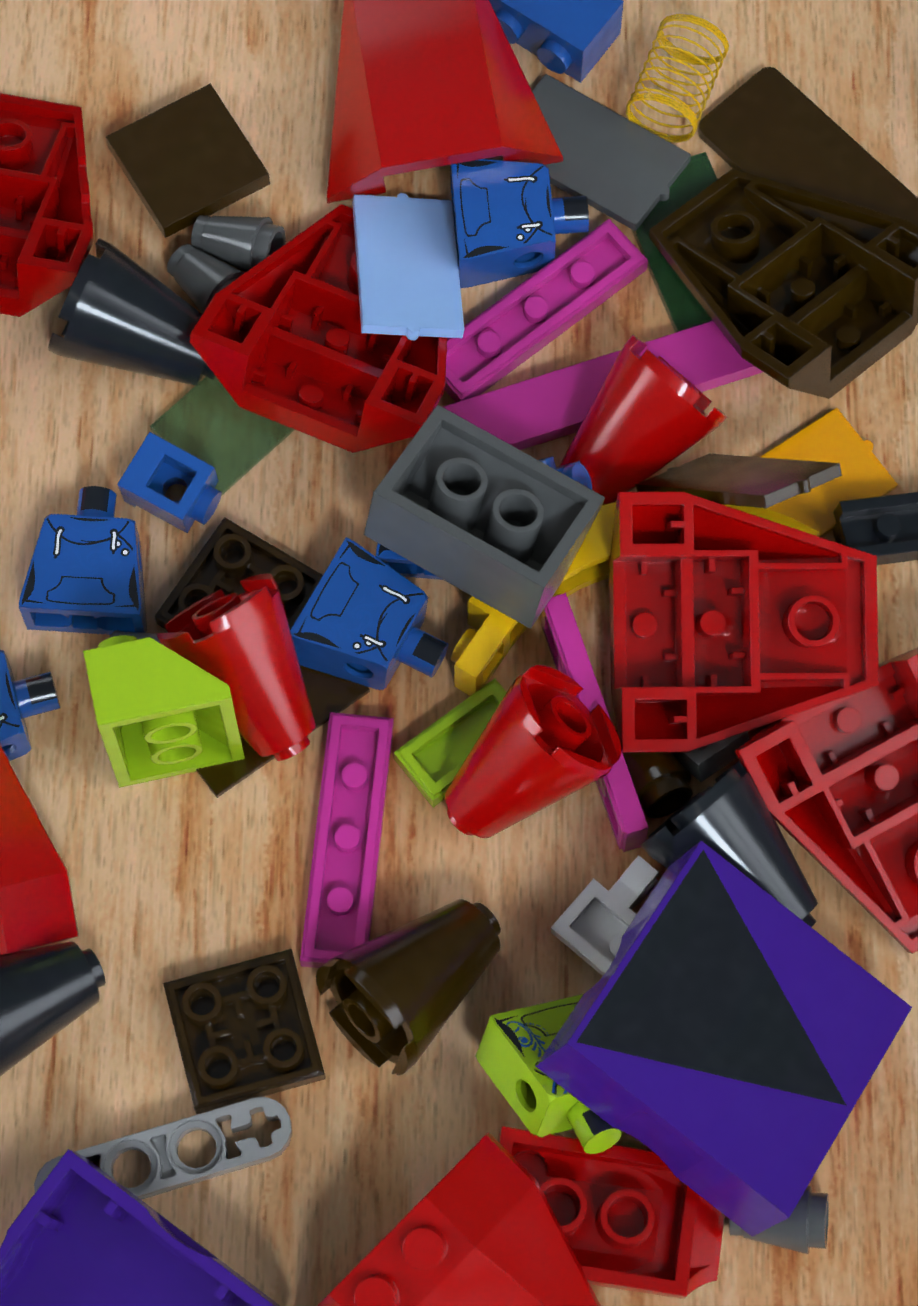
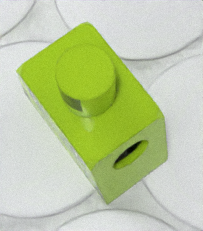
M583 994L491 1015L477 1050L476 1058L530 1133L544 1137L549 1134L573 1129L584 1151L588 1154H597L615 1145L621 1138V1130L609 1125L536 1067Z

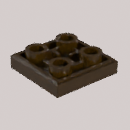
M211 83L106 136L109 150L165 238L194 224L200 215L210 216L270 184L268 171Z
M224 517L156 613V624L165 629L164 625L173 617L204 597L222 589L224 595L231 593L239 595L245 592L240 583L241 580L269 573L273 576L279 587L291 630L323 575Z
M292 949L163 983L196 1114L326 1079Z

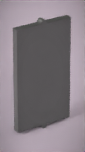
M545 74L532 92L563 156V162L545 165L549 168L550 183L574 197L587 196L588 205L630 229L637 231L658 202L669 199V188L691 161V154Z

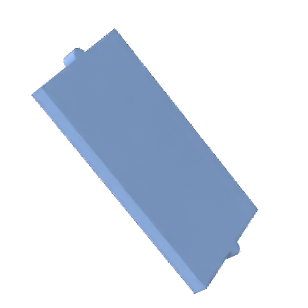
M399 193L397 197L354 194L352 204L361 333L405 335L409 340H417L418 336L463 338L464 320L452 200L409 198L405 193Z

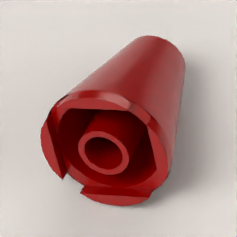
M632 335L621 349L559 465L562 466L580 460V463L584 465L590 475L592 490L605 497L603 505L616 502L618 492H630L636 487L635 484L645 481L717 429L727 418L721 410L715 407L707 415L704 410L712 401L661 356L657 358L648 349L640 356L639 354L647 345L635 335Z
M264 573L241 580L240 583L245 591L244 593L224 595L222 589L192 604L167 622L164 627L168 633H158L157 639L160 644L228 684L240 735L260 757L274 755L276 761H282L295 756L309 746L310 740L307 736L315 729L316 724L279 587L271 574Z
M535 665L514 680L446 790L447 814L452 824L459 831L470 836L490 838L606 776L612 766L620 759L622 753L621 744L613 723L599 704L590 712L576 697L583 688L572 678L554 668Z

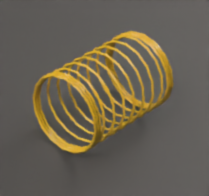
M678 13L666 16L660 23L656 39L652 42V49L648 52V60L644 62L643 71L639 73V81L635 83V91L627 102L625 113L628 119L668 142L679 143L691 139L695 135L698 121L701 120L702 111L706 107V101L709 99L710 92L714 88L715 79L718 77L719 69L722 67L723 59L726 57L729 49V43L725 34L714 24L694 15ZM672 21H685L702 26L721 40L724 52L721 53L720 48L713 40L698 30L683 25H664ZM679 27L696 32L708 39L718 49L720 56L713 57L706 48L685 37L665 35L663 29ZM667 37L693 43L704 50L710 57H699L689 51L676 47ZM658 41L660 46L655 47V43ZM662 48L675 58L658 56L655 50ZM654 52L656 57H651V53ZM659 59L662 63H664L666 66L672 69L657 66L654 67L651 60ZM663 59L684 64L697 73L677 69L666 63ZM649 62L652 67L646 68V64ZM688 63L704 65L709 72L700 73ZM715 64L716 69L712 71L708 65ZM654 69L661 76L671 81L650 77L647 70ZM658 69L678 74L691 83L674 80L661 73ZM645 72L648 78L642 79V74ZM682 73L698 75L705 83L696 84ZM711 74L712 79L707 82L704 76ZM651 80L656 86L667 92L646 88L642 81ZM654 80L664 81L677 86L687 94L669 90ZM641 83L643 89H638V84ZM676 83L695 86L701 93L691 94ZM706 85L708 90L703 92L699 86ZM645 90L648 92V93H641V94L638 93V91H645ZM651 91L660 92V93H663V94L668 95V96H670V97H667V96H664V95H661V94L652 93ZM673 94L691 96L697 104L687 105ZM702 95L704 100L699 103L695 97ZM641 100L649 108L661 114L672 117H684L691 124L678 126L658 122L644 115L636 108L633 102ZM645 100L669 105L683 115L661 111L649 105ZM632 104L639 114L656 124L670 128L692 126L693 129L689 134L680 136L655 131L641 123L633 115L630 106ZM698 106L699 111L694 113L690 107Z

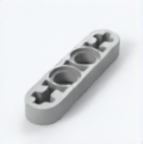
M257 1097L75 1152L84 1156L89 1161L101 1159L100 1169L113 1179V1166L120 1154L130 1150L143 1152L151 1161L149 1177L143 1184L137 1187H125L142 1200L261 1164L282 1155L292 1138V1123L285 1107L279 1102L267 1097ZM258 1112H264L268 1121H280L281 1128L271 1133L272 1144L260 1147L257 1139L252 1137L236 1141L235 1144L241 1155L227 1159V1141L218 1123L231 1120V1130L234 1134L252 1127L251 1116ZM201 1130L209 1133L216 1141V1153L209 1164L199 1168H192L180 1161L178 1146L180 1140L186 1134ZM63 1155L46 1162L39 1170L34 1182L35 1193Z

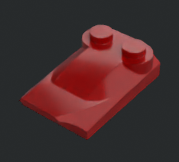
M501 1127L498 1142L538 1181L590 1285L685 1299L698 1287L717 1281L725 1215L675 1177L671 1169L653 1151L613 1145L603 1152L588 1154L576 1138L552 1134L539 1137L531 1134L528 1130Z

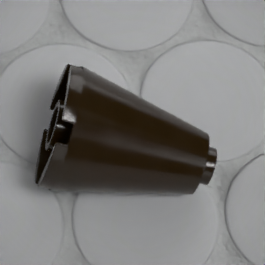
M459 899L330 959L317 970L316 984L320 995L330 988L338 1005L329 1014L347 1040L377 1067H380L389 1060L396 1064L392 1074L402 1075L416 1064L500 951L501 945L498 935L501 932V928L496 917L486 906L481 903L472 904L466 900Z

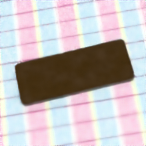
M765 67L699 122V137L735 170L905 219L918 226V197L776 68Z

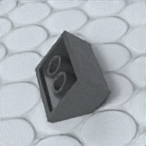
M437 405L373 492L364 535L531 629L562 583L599 513L605 497Z

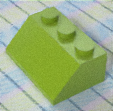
M131 635L114 636L100 642L98 648L83 651L97 726L119 788L196 772V769L245 759L228 684L151 637L137 639Z

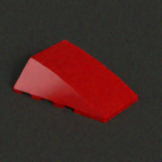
M344 0L327 203L353 199L354 194L377 195L386 193L384 176L502 156L503 161L539 163L544 165L563 162L561 151L489 0Z

